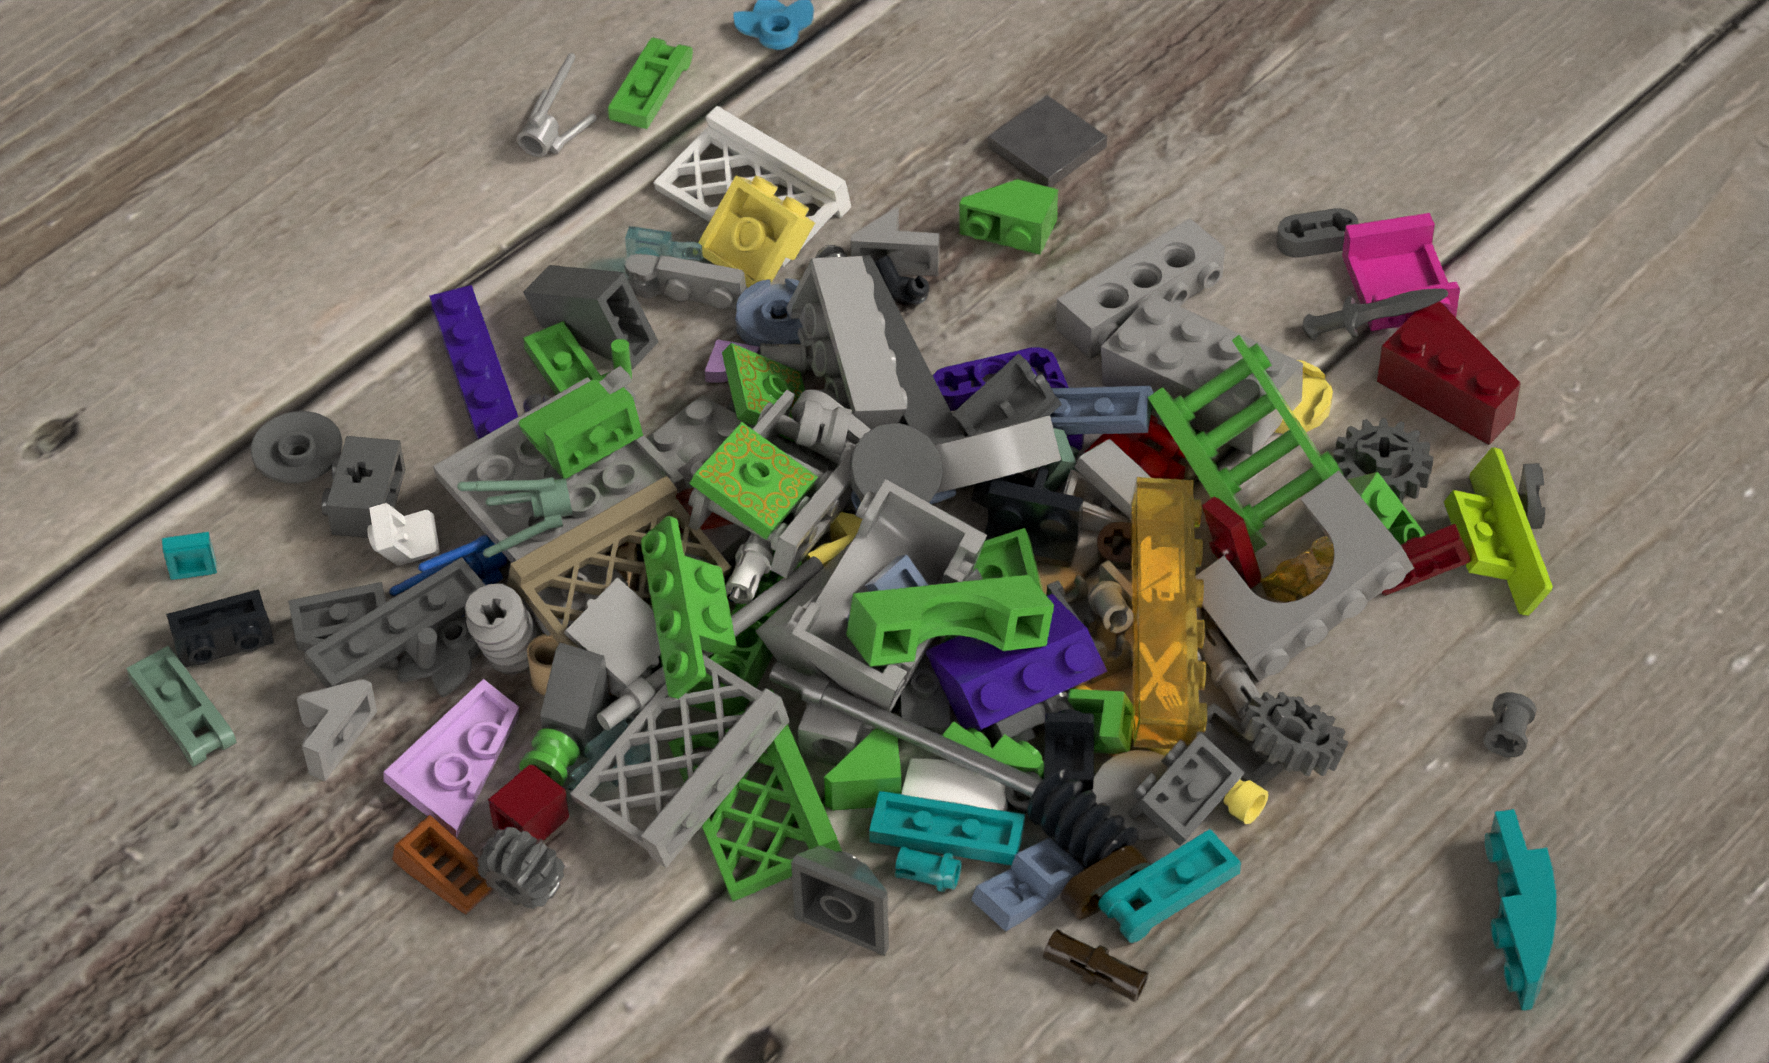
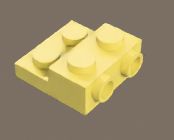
M736 175L694 251L714 265L743 270L746 287L768 279L772 283L785 258L795 260L815 222L806 217L809 208L789 196H786L784 201L776 197L774 194L778 188L771 182L757 175L754 176L752 181Z

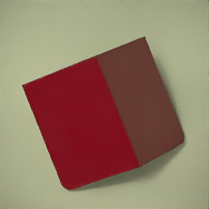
M528 765L488 799L492 825L497 831L513 827L520 832L528 831L532 837L544 841L569 818L566 790L534 765Z

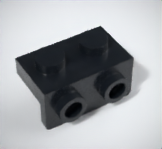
M259 589L166 614L178 658L185 668L193 665L207 664L215 659L241 652H251L262 646L274 643L268 615Z

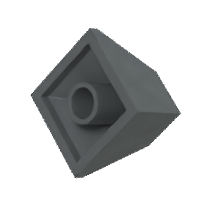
M821 845L796 854L791 862L795 919L885 956L889 949L888 892L869 867L848 852H836Z

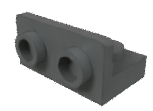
M1202 733L1188 745L1181 739L1161 760L1167 766V769L1159 778L1151 772L1132 792V795L1138 801L1127 812L1134 820L1143 812L1179 846L1190 837L1245 774Z

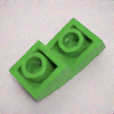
M954 721L942 734V736L1022 772L1033 771L1044 780V761L1036 748L1026 741L1020 740L1017 743L1004 734L997 744L991 748L990 741L981 732L974 728L966 730Z

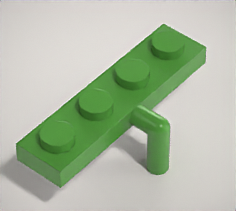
M564 322L523 338L525 351L555 395L587 377L590 380L600 382L610 373L599 374ZM624 339L614 340L611 344L613 369L621 366L632 379L629 343Z

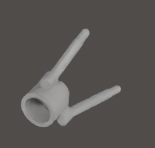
M573 53L567 55L549 90L541 92L526 125L517 136L520 147L534 157H543L548 150L558 154L568 141L585 130L597 119V116L592 113L559 136L558 122L551 115L547 114L575 60V54Z

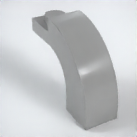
M1050 415L935 444L934 446L940 453L943 467L940 488L936 493L981 483L1060 461L1061 457Z

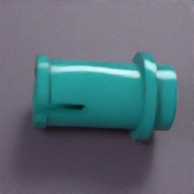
M902 846L896 860L895 878H905L936 885L937 891L945 892L946 888L954 890L961 873V860L953 859V854L947 852L942 857Z

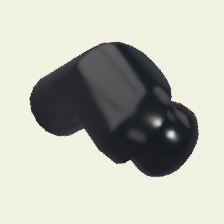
M885 256L875 261L895 302L914 306L926 301L930 286L924 277L918 275L916 278L900 276L890 256Z

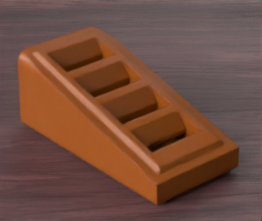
M431 815L427 816L394 846L392 860L401 869L465 915L494 890V888L487 886L486 879L482 878L478 873V858ZM430 845L435 850L424 858L420 853ZM443 856L447 857L449 861L439 870L433 866ZM458 866L465 870L452 883L446 878ZM473 877L479 880L481 883L466 896L459 890Z

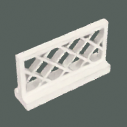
M718 106L706 116L708 127L653 182L658 192L710 222L718 206H707L704 204L703 196L726 193L733 181L731 168L749 165L755 169L757 176L764 178L774 185L781 184L785 186L788 190L787 196L802 204L813 203L820 207L813 216H808L809 219L815 222V225L803 246L833 215L841 218L851 208L845 180ZM711 143L723 150L724 157L700 161V154ZM725 169L726 181L702 185L701 172ZM696 175V186L677 188L672 185L679 176ZM747 177L745 179L752 181L754 177ZM780 196L778 198L784 201L786 196ZM785 258L781 266L784 267L791 259Z

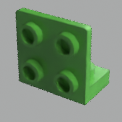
M597 380L589 381L518 422L523 434L558 474L566 479L643 436L633 396L624 387L609 394Z

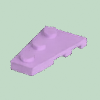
M483 679L383 772L384 782L426 816L431 815L457 839L519 717V706Z

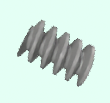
M489 584L478 588L469 596L464 605L469 633L473 636L474 641L496 671L503 674H518L528 670L527 648L529 643L535 637L540 636L541 633L519 595L506 585Z

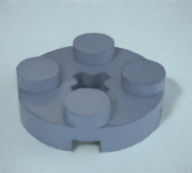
M785 278V284L771 285L770 279L762 280L748 287L739 296L736 305V331L747 345L760 347V343L800 344L797 333L799 328H803L799 318L791 319L786 309L800 282L799 280ZM785 313L788 314L784 319H773L771 314L778 316Z

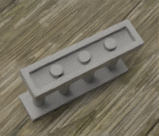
M786 390L775 404L767 403L753 430L771 443L779 434L796 442L800 423L789 418L795 394ZM818 444L807 447L836 462L837 468L834 472L827 470L824 473L789 455L818 478L812 488L816 489L815 495L812 498L805 496L789 513L793 515V521L790 525L783 523L767 538L766 541L771 543L770 548L775 550L771 571L787 579L851 501L853 489L849 478L851 474L849 461L855 446L848 444L846 447L844 446L841 455L827 452L824 446ZM693 489L689 498V505L693 507L689 522L690 528L697 531L711 513L714 512L763 538L699 490Z

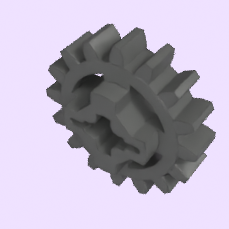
M1386 418L1380 419L1379 426H1373L1371 422L1365 419L1362 420L1361 430L1349 426L1346 430V437L1337 438L1336 448L1333 450V458L1342 470L1346 480L1378 472L1403 504L1405 494L1416 499L1419 496L1420 487H1428L1434 456L1429 455L1430 443L1419 442L1420 431L1418 430L1409 433L1404 432L1405 423L1402 421L1397 423L1395 427H1390Z
M1263 692L1261 699L1253 697L1240 724L1241 727L1245 728L1243 737L1255 741L1252 747L1255 752H1262L1263 755H1268L1267 761L1270 763L1282 762L1285 770L1288 772L1301 771L1305 776H1310L1312 770L1321 776H1325L1328 769L1335 771L1348 745V741L1343 739L1345 730L1333 726L1336 720L1333 716H1327L1325 712H1320L1321 707L1318 705L1309 707L1304 703L1302 697L1287 696L1284 692H1279L1276 698L1268 692Z

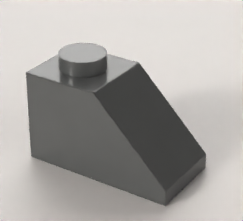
M559 643L555 651L541 709L542 729H554L569 736L579 747V755L589 758L604 730L597 719V714L611 705L605 656Z

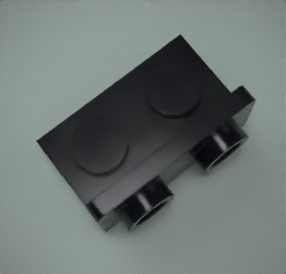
M993 479L988 491V523L984 532L987 535L986 540L1025 528L1031 542L1035 561L1066 568L1071 567L1082 535L1083 498Z

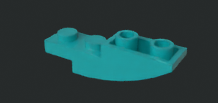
M1515 809L1496 811L1491 832L1485 833L1484 837L1487 858L1490 863L1496 862L1500 873L1497 877V886L1501 901L1497 918L1491 920V935L1495 948L1503 949L1506 958L1504 977L1509 992H1516L1522 1011L1532 1010L1542 987L1554 940L1557 918L1554 872L1547 847L1527 850Z

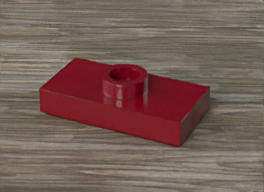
M1214 496L1201 505L1212 537L1209 546L1217 559L1225 556L1247 586L1252 589L1262 581V575L1245 521L1222 500Z
M1456 524L1404 542L1401 546L1414 569L1408 572L1403 581L1396 587L1385 589L1381 593L1383 596L1389 595L1471 562Z

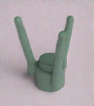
M550 477L540 480L464 481L457 484V488L460 491H528L488 497L486 504L488 506L532 502L534 516H544L545 520L485 549L483 555L486 558L516 546L546 530L563 527L561 517L573 515L566 478L557 480Z

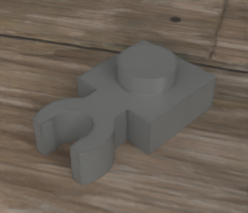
M1064 691L1039 704H1035L985 729L984 733L991 743V748L997 744L1004 734L1017 743L1020 740L1027 742L1035 738L1036 735L1032 728L1045 723V714L1073 709V706L1067 700L1066 692Z

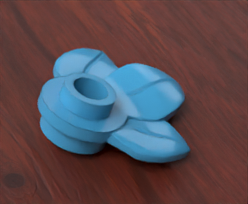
M758 0L753 8V12L739 11L733 13L734 25L741 33L758 38L763 46L774 50H783L795 44L799 37L798 32L809 26L814 17L813 4L810 0H797L788 7L778 0Z

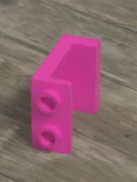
M1430 213L1345 227L1342 258L1360 304L1378 302L1409 291L1436 288L1446 289L1448 296L1440 302L1456 317L1460 288L1457 282H1448L1433 247L1432 241L1435 224ZM1414 312L1369 321L1368 324L1371 331L1398 328Z

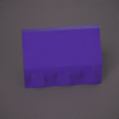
M1053 594L1047 596L1054 604L1046 646L1002 651L985 641L967 636H957L926 651L927 657L961 727L966 730L974 728L979 732H983L991 725L1064 691L1067 693L1069 689L1085 685L1107 672L1087 627Z

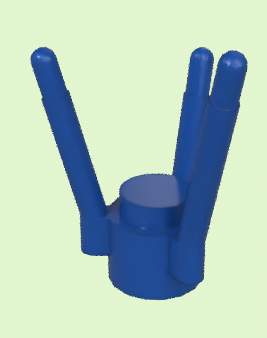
M484 534L471 543L420 563L418 569L421 573L391 587L389 594L396 596L461 557L475 574L482 579L485 586L496 584L503 579L499 569L506 565L507 557L502 552L489 558L484 557L483 551L495 545Z

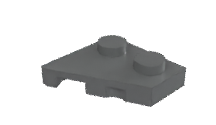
M382 582L288 600L298 650L306 651L386 603ZM397 656L379 667L389 670L398 669Z

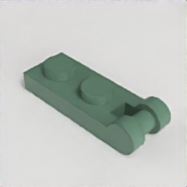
M169 646L126 668L129 680L179 745L192 767L206 761V754L220 747L224 751L237 743L228 723ZM206 725L209 731L196 738L192 732Z

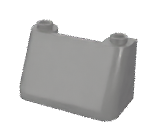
M885 479L877 494L869 490L863 498L856 512V516L862 519L858 533L816 602H811L807 609L799 605L790 618L785 631L791 634L790 646L849 694L891 712L934 637L923 641L917 647L914 662L870 667L846 636L848 622L845 618L850 614L853 593L869 592L865 585L897 556L906 554L928 585L968 581L987 535Z

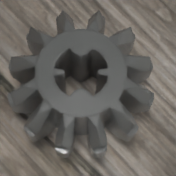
M513 827L498 830L493 838L490 837L481 850L483 853L477 860L479 864L477 871L482 878L486 879L488 887L498 891L500 897L510 899L514 905L521 903L529 909H535L537 906L544 907L549 898L552 899L561 886L559 883L564 877L563 870L565 865L561 859L556 857L554 849L544 845L542 839L532 837L528 831L520 832Z

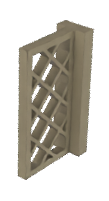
M665 476L511 563L507 586L512 588L521 599L525 600L558 644L564 643L579 648L564 634L568 621H575L584 612L571 609L574 591L599 596L611 584L613 569L642 574L639 591L633 592L653 609L650 594L644 593L647 577L645 562L616 558L617 548L626 542L641 544L642 538L646 535L643 532L649 529L652 530L666 516L677 518L678 524L684 530L681 540L684 555L687 553L703 556L710 564L722 567L723 578L730 574L731 566L700 527L697 531L689 527L691 516L676 499L678 489ZM612 551V552H611V556H606V555H605V554H607L608 552ZM587 564L607 567L608 572L605 585L577 580L579 569ZM572 574V579L565 578L566 576ZM549 586L569 590L566 608L545 604L537 593ZM557 618L563 619L562 625Z

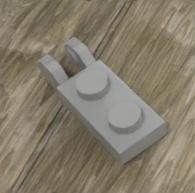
M635 253V255L627 257V260L624 261V269L626 275H629L628 282L634 294L637 296L641 295L644 298L650 299L661 293V295L669 296L677 301L691 300L710 304L720 309H736L739 296L747 289L744 272L740 269L661 255V257L647 254L641 255V253Z

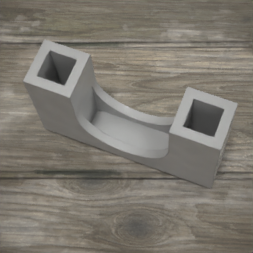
M1339 470L1301 498L1312 519L1334 546V562L1330 574L1324 583L1312 594L1293 602L1277 603L1267 601L1252 592L1225 556H1222L1186 583L1190 591L1200 602L1202 608L1238 655L1244 660L1259 682L1269 675H1275L1282 671L1288 665L1290 659L1305 648L1320 643L1327 636L1328 631L1346 618L1358 615L1370 600L1385 589L1396 587L1403 581L1406 574L1414 569L1402 546Z

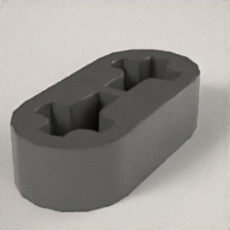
M1342 208L1287 216L1278 225L1277 247L1280 252L1290 257H1307L1343 251L1345 227L1359 224L1358 218L1351 211Z

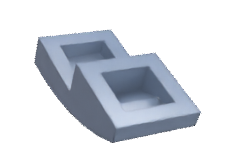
M1049 837L1017 853L1011 869L977 885L971 901L1004 931H1007L1025 921L1057 898L1065 885L1082 872L1084 867Z

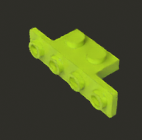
M1491 447L1469 474L1475 494L1453 490L1443 502L1451 525L1456 524L1469 553L1471 562L1466 564L1468 573L1507 580L1518 613L1529 616L1552 591L1553 586L1502 449Z

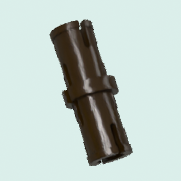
M1059 929L1053 932L1043 953V959L1052 961L1083 976L1082 981L1090 986H1093L1095 983L1100 984L1129 998L1132 1002H1136L1139 999L1149 977V972L1142 971L1109 955L1110 950L1102 945L1094 948L1063 933Z

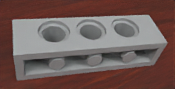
M1189 218L1057 298L1056 329L1091 359L1101 353V346L1151 294L1182 306L1193 295L1205 288L1214 286L1223 277L1225 247Z

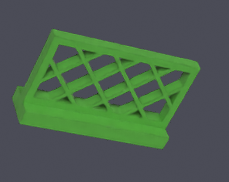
M744 710V711H742V712H739V713H737V714H734V715H732V716L741 715V714H743L746 710ZM788 724L766 749L767 753L763 752L756 761L774 767L766 785L746 780L751 770L750 768L712 813L714 814L713 819L710 821V818H708L702 825L732 901L792 877L791 862L793 859L790 860L777 856L787 837L805 842L809 850L821 845L836 852L842 851ZM718 731L691 736L693 749L700 746L713 749L719 742ZM684 737L668 742L674 757L684 756ZM687 767L679 769L684 783L688 779ZM779 782L782 786L783 791L776 789ZM740 790L760 795L751 814L731 808ZM771 799L790 805L782 823L762 818ZM725 818L745 824L736 843L717 837V833ZM795 820L800 829L792 827ZM756 827L776 833L767 852L747 846ZM723 851L730 852L727 860ZM741 856L761 862L755 875L735 882L732 873Z

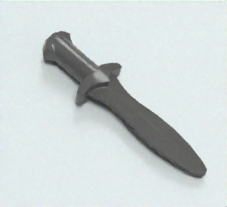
M1438 288L1415 290L1368 304H1356L1354 298L1348 296L1344 301L1343 310L1320 316L1308 313L1304 317L1302 328L1307 337L1313 340L1321 333L1345 327L1352 337H1357V328L1375 319L1403 315L1426 308L1446 298L1448 291Z

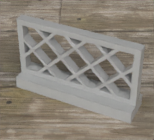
M703 655L705 670L707 674L712 676L714 689L685 693L682 697L676 699L668 696L665 683L570 794L574 802L648 850L650 857L665 868L668 867L790 721L781 697L767 688L761 692L705 655ZM720 682L725 684L726 687H721ZM743 696L752 702L743 714L724 717L722 699ZM715 701L717 719L690 724L689 705ZM681 707L683 725L656 730L655 719L662 710ZM718 731L719 742L712 751L693 754L692 735ZM684 737L685 756L659 760L658 741ZM650 743L652 762L625 766L624 755L632 746ZM687 767L688 779L680 788L662 791L660 772ZM653 773V793L628 797L626 778ZM613 780L619 781V799L599 802L590 796L600 783ZM656 804L657 816L644 831L630 823L629 809ZM620 810H621V815H622V817H621L620 815H618L617 813H615L614 811H620Z

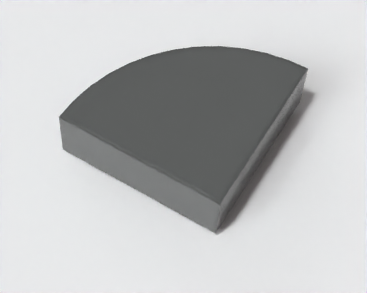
M1540 463L1523 464L1518 495L1531 529L1542 528L1545 520V507L1541 506L1539 497L1540 486L1545 485Z

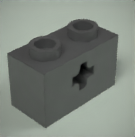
M346 436L341 454L336 453L333 459L331 488L324 489L321 502L322 514L328 516L332 535L368 538L367 528L368 525L372 524L369 508L387 503L395 509L406 471L400 440Z

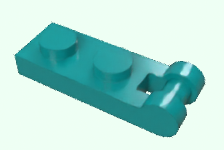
M1208 829L1108 890L1099 900L1098 906L1108 918H1115L1121 924L1120 932L1130 943H1136L1143 939L1152 927L1239 875L1241 861L1211 829ZM1140 899L1145 906L1135 911L1130 903Z

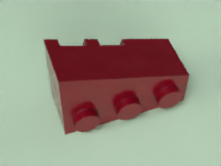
M1440 301L1415 311L1381 347L1377 376L1378 383L1482 442L1490 445L1514 420L1521 382Z

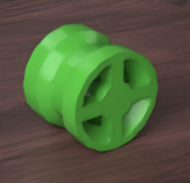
M543 728L537 731L531 742L533 750L526 752L519 764L520 771L528 765H534L562 787L568 777L566 768L573 766L580 754L579 747L564 733L554 729Z

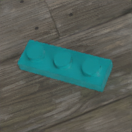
M879 791L869 829V842L896 847L903 846L909 849L945 854L947 852L957 857L1012 866L1015 855L1020 850L1025 827V814Z

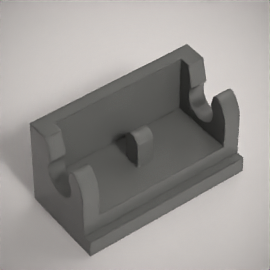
M1017 354L952 413V416L963 435L967 437L1014 423L1049 416L1062 404L1055 396L1041 373L1036 376L1027 360L1020 354Z
M1077 575L1074 579L1075 587L1070 593L1065 595L1061 583L1055 581L1047 585L1046 596L1053 594L1087 627L1107 669L1106 673L1091 681L1093 684L1133 667L1134 663L1130 660V643L1124 635H1119L1117 638L1111 632L1110 627L1108 630L1105 628L1101 616L1096 615L1090 608L1087 583L1082 576Z

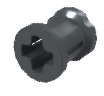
M1505 692L1499 694L1494 699L1492 710L1495 717L1492 726L1485 733L1483 742L1493 753L1503 757H1518L1527 748L1528 739L1525 733L1528 724L1535 719L1537 708L1530 698L1514 692Z

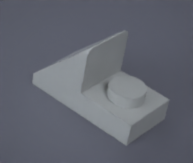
M894 208L852 234L851 257L869 254L875 262L882 257L890 256L899 274L938 276L939 233L899 231V208Z
M360 679L305 693L297 697L302 723L310 728L304 737L302 745L309 775L326 781L376 714L377 708L372 684L367 680Z

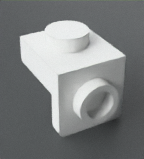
M387 503L369 508L372 522L367 528L369 542L375 552L380 553L396 566L439 554L440 548L434 514L429 510L403 516Z

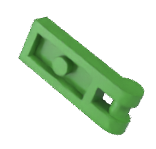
M652 37L608 106L609 120L648 129L682 71L688 70L693 57L692 47L682 44L673 47L666 45V41L663 39Z

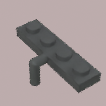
M461 557L304 651V661L326 688L356 681L404 651H407L420 668L429 669L434 665L436 658V632L447 623L465 615L464 605L469 596L478 588L485 586V584Z

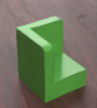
M1069 689L1067 700L1073 706V709L1094 715V753L1121 754L1129 752L1135 708L1125 691Z

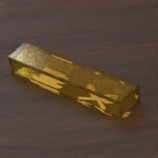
M1137 477L1132 495L1131 562L1134 747L1172 749L1180 739L1188 745L1196 738L1198 732H1205L1207 704L1199 703L1198 691L1205 688L1206 662L1198 661L1197 648L1202 649L1204 646L1205 621L1197 619L1196 608H1201L1203 604L1204 581L1203 579H1196L1195 567L1200 568L1202 564L1203 541L1202 539H1195L1194 528L1200 527L1202 502L1201 500L1194 499L1193 480Z

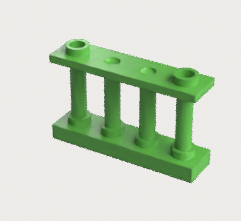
M1238 335L1232 339V342L1242 355V359L1185 398L1179 395L1174 399L1162 387L1150 395L1148 399L1210 497L1215 496L1244 519L1255 553L1267 545L1259 530L1265 527L1264 521L1324 482L1338 470L1342 475L1343 472L1331 454L1326 451L1321 455L1266 372V369L1271 367L1272 364L1258 343L1250 347ZM1253 373L1266 394L1206 434L1202 431L1197 434L1190 421L1196 418L1194 413ZM1277 409L1290 430L1231 470L1227 467L1220 470L1213 459L1214 456L1219 454L1217 449ZM1300 445L1313 464V467L1255 506L1249 503L1244 507L1236 495L1242 490L1240 485Z

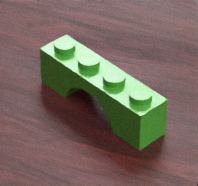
M1029 575L853 593L846 636L870 667L914 662L917 647L923 641L944 635L976 638L990 643L1002 651L1043 647L1047 645L1054 604Z

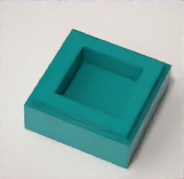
M209 532L162 538L163 554L171 580L217 573V562Z

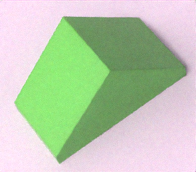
M875 728L824 777L825 806L832 811L875 808L879 791L902 794L898 737Z

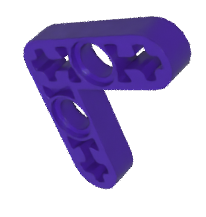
M1040 347L1022 349L947 366L933 374V378L950 411H956L986 383L983 381V377L998 373L1017 354H1020L1027 360L1036 376L1037 372L1033 367H1037L1040 372H1043V376L1051 388L1069 387L1054 354ZM972 380L974 381V387H971ZM952 386L954 391H950L948 387ZM1084 434L1066 436L1070 446L1077 448L1078 451L1082 449Z

